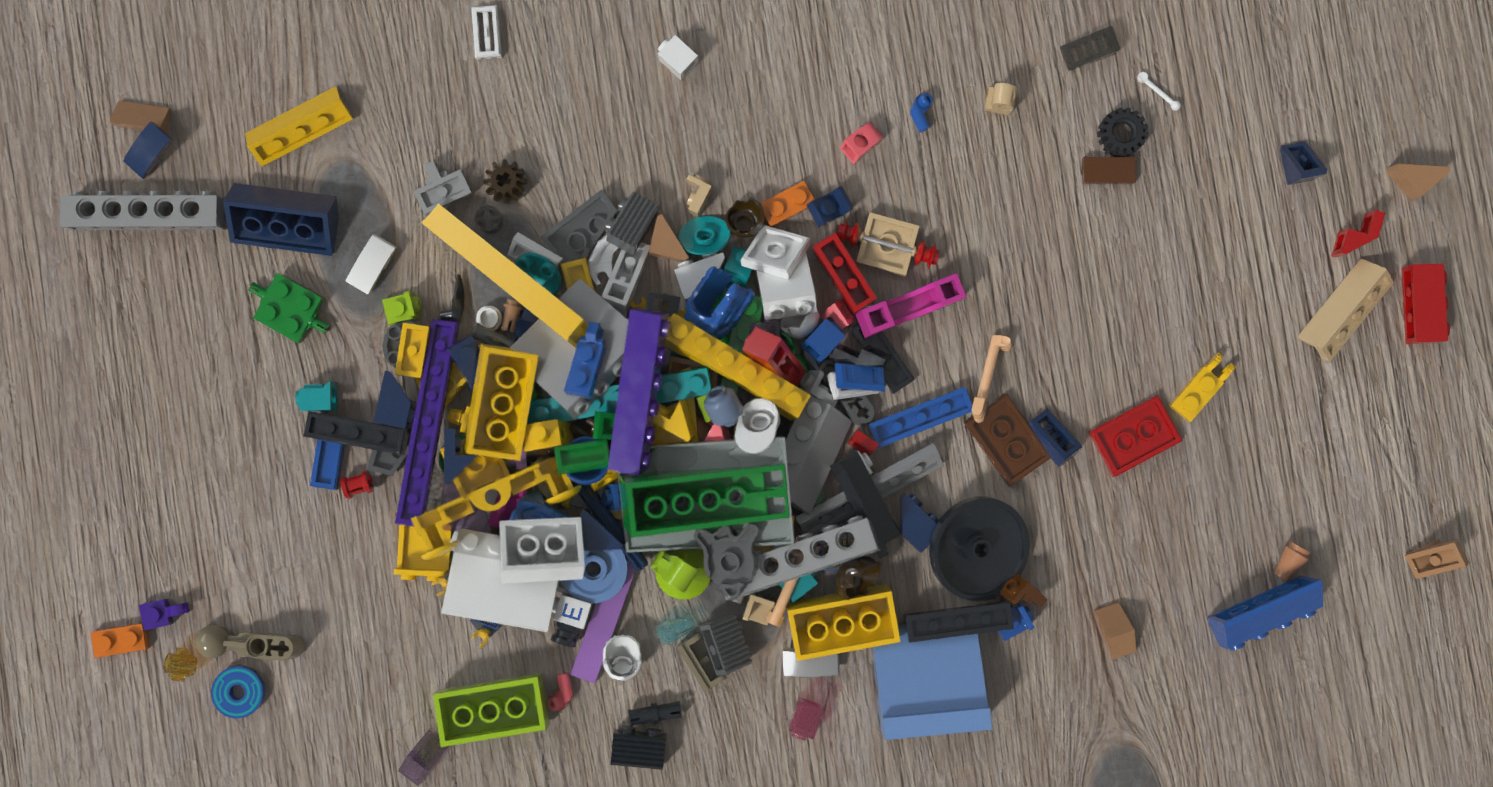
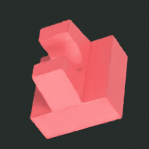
M843 299L832 304L820 316L823 321L826 318H833L841 330L857 321Z

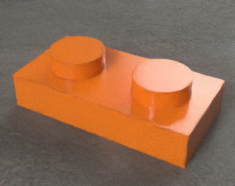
M802 181L767 199L761 205L768 225L774 227L808 209L806 205L814 200L805 181Z
M142 623L90 632L94 658L150 648L148 632L143 629Z

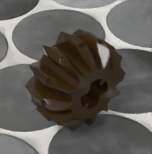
M503 159L502 167L493 162L492 165L495 170L487 169L485 171L491 177L483 180V184L489 186L486 193L488 195L494 194L493 200L496 202L502 198L505 204H509L510 196L517 202L519 198L516 193H526V190L520 186L528 184L526 178H521L526 173L523 168L518 169V164L515 161L509 166L508 161ZM502 179H504V180L509 179V180L511 181V183H510L509 185H508V184H504V185H503V184L501 183V180H502Z

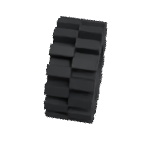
M1128 107L1125 110L1118 108L1116 111L1110 112L1099 124L1098 129L1100 131L1097 132V137H1100L1099 145L1103 144L1105 147L1103 150L1105 152L1110 151L1111 156H1129L1140 149L1146 142L1145 138L1148 137V132H1145V130L1148 128V125L1143 123L1145 118L1143 116L1139 117L1137 110L1131 112V108ZM1124 123L1130 127L1132 136L1129 141L1121 142L1114 137L1113 129L1115 125Z

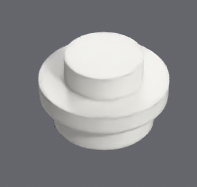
M484 306L478 311L476 322L495 331L502 323V314L494 306Z

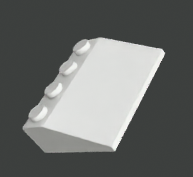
M459 528L456 539L459 543L454 548L441 614L547 632L558 581L502 584L500 535Z

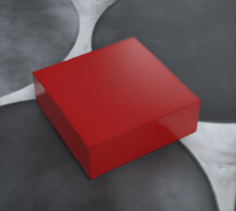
M856 430L848 440L849 445L861 453L865 452L868 456L879 445L859 430Z

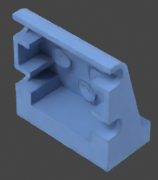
M906 623L897 624L900 642L872 647L875 681L878 690L877 701L880 730L885 740L992 730L978 634L909 643Z

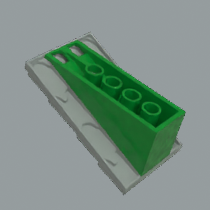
M783 436L775 437L771 446L760 453H747L739 448L735 439L651 444L649 453L652 454V460L649 469H646L639 476L618 472L626 552L702 549L701 545L694 538V532L697 529L706 528L711 532H716L722 526L730 525L733 533L739 535L749 523H756L761 528L760 534L755 541V546L794 544L785 437Z

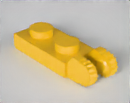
M1219 352L1197 371L1169 404L1187 422H1192L1224 384L1223 381L1236 368L1234 364L1229 363L1218 376L1214 375L1211 370L1223 358V355Z

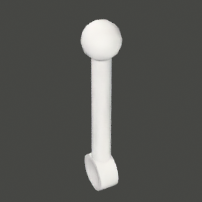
M1146 72L1138 74V82L1147 84L1171 105L1172 110L1177 111L1180 109L1181 103L1171 99L1151 82Z

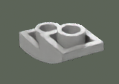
M786 647L783 650L784 676L820 677L838 675L840 673L839 654L797 661L794 648Z

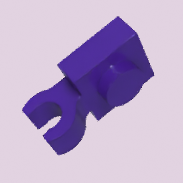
M168 598L139 605L144 630L173 624L172 616L189 612L187 602L170 606Z

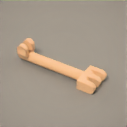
M993 335L991 338L978 394L974 398L972 414L977 423L983 422L985 418L986 402L999 350L1009 351L1012 348L1011 340L1007 336Z
M817 546V548H816L817 553H819V551H820V548H821L820 546ZM796 550L792 554L796 556L795 565L803 561L804 555L801 550ZM798 578L785 582L773 612L769 610L765 621L778 627L781 626L784 619L782 615Z

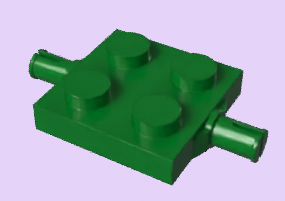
M276 273L271 285L267 289L255 282L250 285L251 287H249L248 291L261 298L260 305L253 316L255 320L296 343H301L307 331L312 327L323 334L329 331L327 329H330V324L318 319L319 309L325 299L319 294L281 273Z

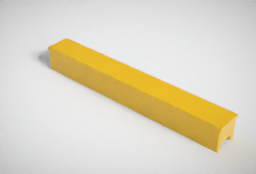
M438 203L421 223L576 348L580 337L585 336L588 323Z

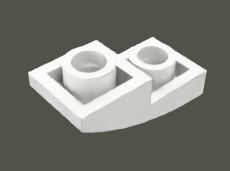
M373 234L351 269L346 282L366 294L371 293L381 272L387 267L397 247Z

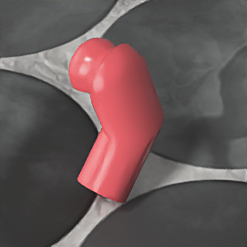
M569 673L556 675L559 689L547 702L548 708L552 711L564 709L573 697Z

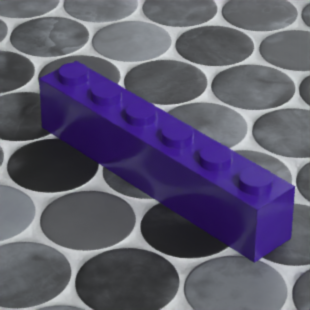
M643 308L631 309L629 312L608 470L639 476L646 469H649L651 465L652 454L649 453L650 443L654 441L656 429L653 427V419L659 411V401L656 399L657 392L663 384V374H660L661 364L665 363L667 357V348L664 347L665 337L669 336L671 321H668L669 313Z

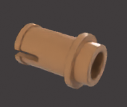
M507 299L506 304H503L505 312L500 329L508 331L509 321L511 320L510 332L516 333L517 321L521 310H524V308L518 301Z

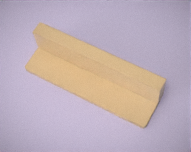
M1360 259L1298 335L1299 340L1314 346L1322 359L1331 362L1393 285L1394 282L1388 270Z

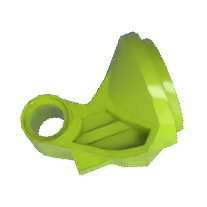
M702 549L659 551L650 565L651 569L656 573V580L660 588L668 596L678 600L692 599L700 595L708 587L711 579L708 578L704 569V552Z

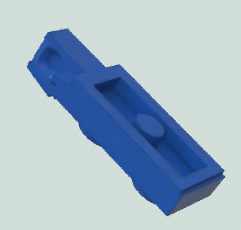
M589 322L585 336H581L578 341L564 392L568 395L593 397L606 352L604 347L605 340L602 339L604 329H602L600 323Z

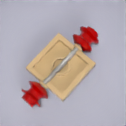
M871 212L868 215L864 232H861L858 222L854 227L849 226L847 219L845 224H839L837 236L843 243L844 240L849 241L851 248L857 244L858 239L861 242L856 259L857 264L904 277L907 274L911 256L914 257L917 266L921 262H925L929 269L931 264L936 265L940 250L936 249V244L931 248L926 247L925 241L918 244L916 249L914 244L919 230L918 225Z

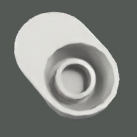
M754 399L748 402L743 407V412L738 418L735 440L739 448L747 453H760L768 449L775 439L776 431L780 424V414L770 400Z

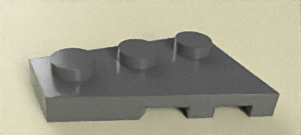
M600 190L540 236V238L551 252L562 258L561 264L586 258L605 230L611 217L617 212V209L605 193Z

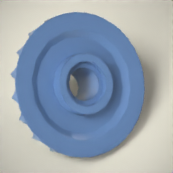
M621 549L584 551L585 568L583 579L561 580L565 589L576 599L588 603L607 601L614 597L625 583L628 574L625 555ZM592 561L597 562L601 566L600 574L594 575L590 573L588 564Z

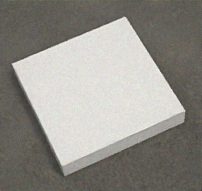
M763 225L762 230L758 232L741 258V266L789 280L811 244L810 238Z

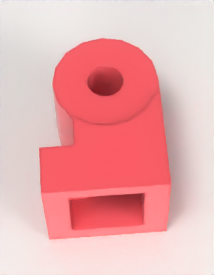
M868 122L847 137L839 148L851 163L855 165L865 154L880 143L884 137L872 122Z

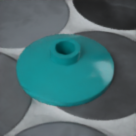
M714 216L694 218L688 221L679 232V241L683 249L695 255L716 253L723 249L730 240V230H728L726 222Z

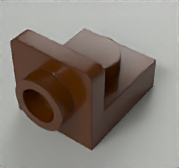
M1017 573L1006 582L1000 591V594L1014 605L1022 599L1029 605L1033 601L1039 607H1042L1048 600Z

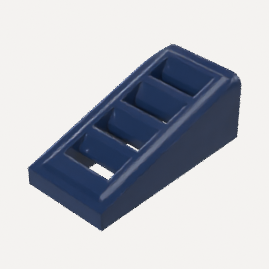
M1046 409L1028 423L1058 467H1061L1073 458L1082 448V445L1049 409ZM1047 421L1049 425L1043 428L1041 424ZM1053 430L1054 434L1050 436L1048 432ZM1056 439L1060 440L1059 444L1056 443Z

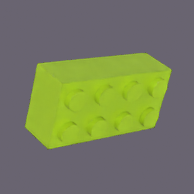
M542 672L439 689L433 694L441 747L546 730L550 725Z

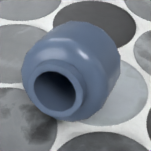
M717 386L706 394L704 408L713 424L730 427L738 422V418L743 412V406L733 389Z

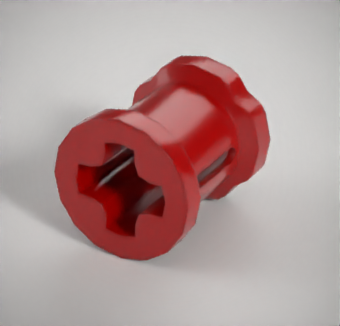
M368 470L362 471V474L350 478L344 476L340 479L343 494L347 499H351L353 495L366 491L368 493L374 492L373 480Z

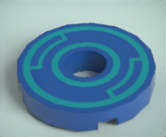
M239 665L229 667L220 672L211 688L212 702L220 713L233 719L245 718L254 713L263 704L266 694L265 683L262 677L260 678L256 673L257 671L251 667ZM235 685H240L244 688L245 694L242 699H238L233 695V687Z

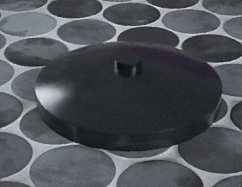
M986 496L962 500L943 514L933 530L930 540L929 558L934 575L944 588L962 599L983 601L1001 595L1000 591L1015 573L1021 576L1029 556V533L1020 514L1007 503Z

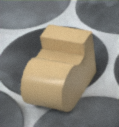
M996 83L995 87H989L984 111L1009 115L1014 108L1017 87L1006 83Z

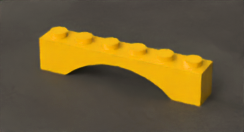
M675 313L668 318V321H671L669 336L665 337L664 346L714 370L751 393L757 399L770 400L776 406L779 414L791 421L799 418L811 395Z

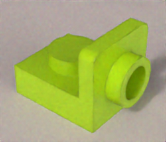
M411 291L382 300L387 322L390 326L398 322L420 318L419 311H422L419 296H415Z

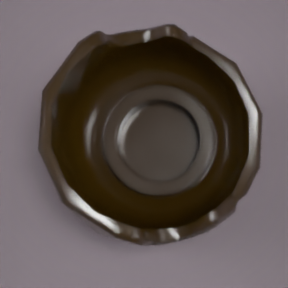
M752 197L747 201L737 200L727 211L725 217L728 230L740 238H750L762 230L765 220L761 203Z

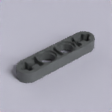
M801 350V356L811 370L823 371L825 366H832L835 369V363H839L831 357L832 354L830 353L826 357L827 361L818 367L816 365L817 362L806 351ZM823 376L821 383L830 389L828 379ZM865 395L851 397L850 399H838L837 401L841 409L856 425H864L874 417V408ZM858 398L859 401L850 408L848 404ZM858 408L860 410L863 408L866 409L867 412L864 414L865 417L862 416L859 418L857 416V413L859 412Z

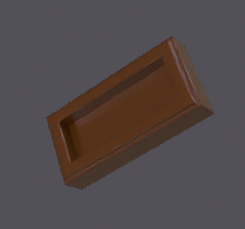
M1135 157L1082 158V184L1136 183Z

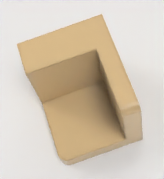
M757 593L750 594L743 613V620L748 621L749 619L768 625L765 619L769 610L772 611L775 607V599Z

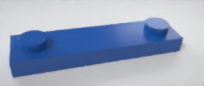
M963 387L868 424L874 441L879 444L877 448L968 414L972 412L973 405L966 388Z

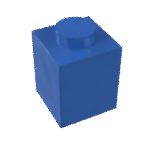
M826 318L800 347L819 364L841 342L845 335L842 333L839 325Z

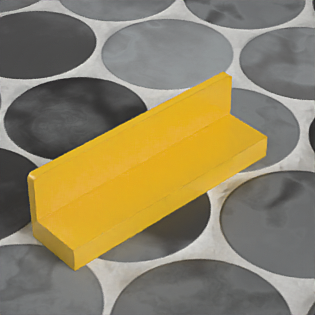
M335 86L246 132L247 147L262 167L353 120L340 98L338 88Z

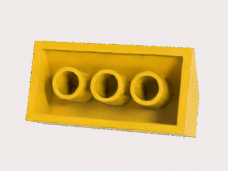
M481 344L463 447L467 454L520 461L538 361L537 354Z
M888 583L867 587L868 593L866 595H857L850 600H846L840 597L838 593L796 600L794 603L792 601L788 602L786 607L796 660H807L900 642L892 591Z

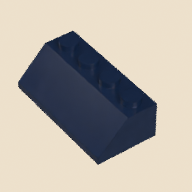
M234 183L223 200L230 243L332 256L334 253L339 219L336 196Z

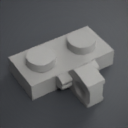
M434 161L424 164L430 177L425 180L426 185L413 191L426 216L433 211L438 203L442 207H446L473 194L461 169L448 175L446 170L440 172Z

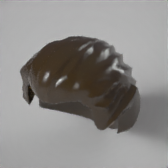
M866 556L845 562L838 570L835 585L839 596L850 600L857 595H866L868 593L867 586H875L878 581L881 562H876L873 558Z

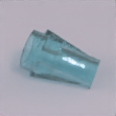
M690 615L659 621L660 624L654 626L662 646L666 644L670 646L695 629Z

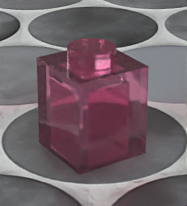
M798 697L788 725V729L792 732L793 737L806 741L807 738L814 740L824 711L823 705Z

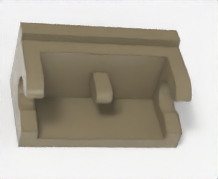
M701 630L678 644V650L704 692L725 680L726 676L729 675L716 676Z

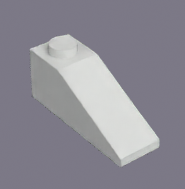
M645 243L640 244L634 256L621 249L601 296L624 317H626L649 254L650 245Z

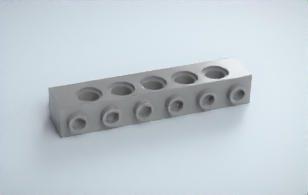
M72 191L71 195L60 196V227L69 230H225L224 199L217 196V193L213 191H200V195H191V192L175 191L174 195H165V192L149 191L148 195H139V192L123 191V195H114L113 192L98 191L97 195ZM198 204L199 212L192 216L191 210ZM95 205L94 214L89 216L90 207ZM121 205V212L115 216V208ZM147 205V212L141 216V208ZM173 205V212L166 216L167 207Z
M857 516L847 520L848 525L838 528L837 524L823 528L822 534L813 536L812 533L797 537L798 542L794 544L773 545V550L763 553V550L755 551L757 556L756 572L753 578L744 586L742 594L735 599L880 551L871 520ZM846 533H852L854 543L851 547L845 548L841 542L842 537ZM825 541L829 545V551L826 555L819 556L816 550L817 545ZM796 550H801L804 559L800 564L795 565L792 562V554ZM775 558L778 561L779 567L776 572L770 573L767 569V563Z

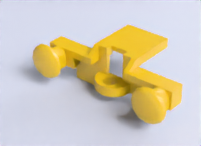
M465 439L461 440V450L455 451V455H474L465 452L463 448ZM442 448L440 452L444 459V448ZM477 455V458L454 480L460 495L459 498L423 515L411 518L418 536H422L429 551L420 557L423 560L434 559L443 556L457 547L458 540L449 543L443 526L474 513L470 501L480 510L495 511L507 503L511 492L515 495L546 481L553 497L545 502L547 504H557L578 494L582 487L581 485L573 487L570 478L566 474L558 475L555 457L510 475L503 458ZM492 489L498 491L501 497L499 503L491 505L485 500L486 492Z

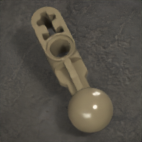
M218 625L204 627L199 631L195 639L197 651L203 657L210 659L218 658L227 651H236L239 656L282 661L299 657L304 649L302 639L296 635L242 632L235 636L229 635L226 629ZM261 640L265 643L264 651H261L259 646ZM285 644V646H289V649L278 648L279 645Z

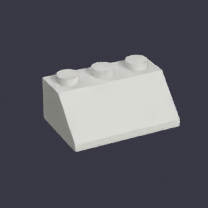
M581 517L500 521L502 584L583 579L585 563Z

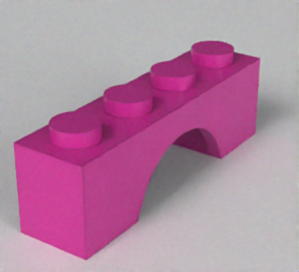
M957 273L910 293L862 309L855 315L864 337L867 338L959 302L966 298V294Z

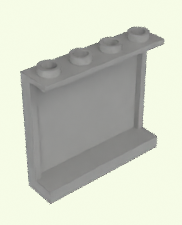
M581 279L576 281L559 300L588 324L589 322L600 323V326L604 329L602 339L605 340L604 347L606 352L592 398L568 395L564 392L576 348L540 319L510 347L511 349L538 355L534 381L568 411L575 420L579 415L586 413L590 408V404L598 396L603 395L608 390L609 385L617 377L621 376L628 320Z

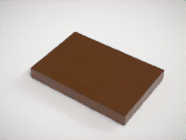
M1005 394L987 407L983 422L977 423L974 417L964 423L1008 487L1051 458L1008 394Z

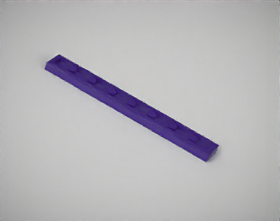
M432 319L395 524L414 527L411 518L426 513L453 359L446 347L457 341L458 322Z

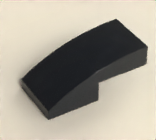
M841 344L834 348L831 357L850 364L876 366L890 361L892 355L869 345L864 347L861 352H858Z

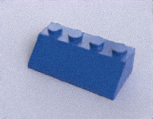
M1298 576L1207 617L1219 646L1231 651L1237 650L1245 646V641L1252 638L1254 640L1262 639L1268 636V631L1272 629H1283L1293 624L1292 620L1299 617L1304 619L1315 615V610L1323 607V585L1319 579Z

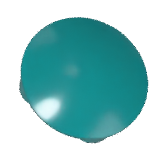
M525 253L516 259L514 264L552 295L559 291L561 276L557 267L548 258L537 253Z

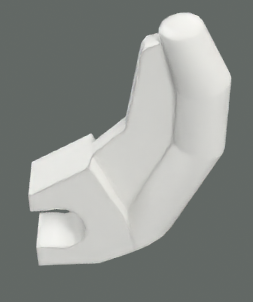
M607 234L597 242L588 259L590 276L597 287L601 285V282L598 280L600 273H606L610 277L613 270V253L619 248L606 241Z

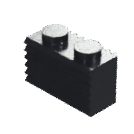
M620 726V730L615 729L610 765L663 770L667 734H661L662 730L657 728H647L646 732L635 731L636 727Z

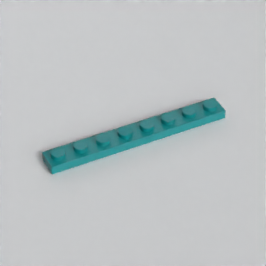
M708 367L663 374V384L657 392L656 400L660 404L706 395L713 389ZM620 383L609 385L608 390L603 395L598 396L590 404L588 411L583 415H579L577 419L595 416V411L616 412ZM551 396L530 401L527 424L555 419L562 421L575 420Z

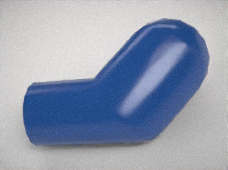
M929 93L918 95L910 109V115L919 133L931 128L925 116L930 105L933 103V98Z

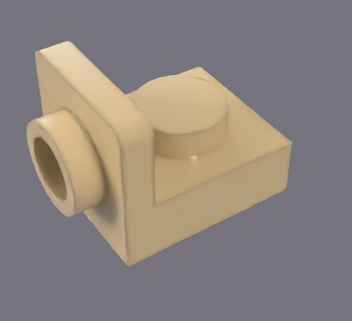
M698 174L695 177L688 175L686 179L687 184L698 189L697 192L693 190L687 201V205H689L688 210L690 214L699 218L713 191L712 186L709 185L710 181Z

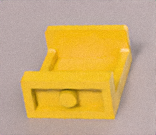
M453 522L443 526L449 543L453 536ZM399 525L397 568L394 569L393 574L401 575L402 580H417V576H427V581H436L449 575L452 551L434 559L423 560L420 556L429 551L422 536H418L415 527Z

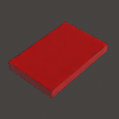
M1158 395L1088 431L1112 477L1126 472L1183 441Z

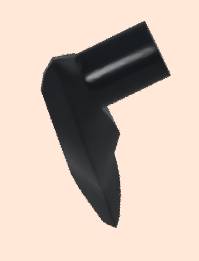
M457 274L452 309L441 311V320L459 322L462 317L465 299L460 274Z

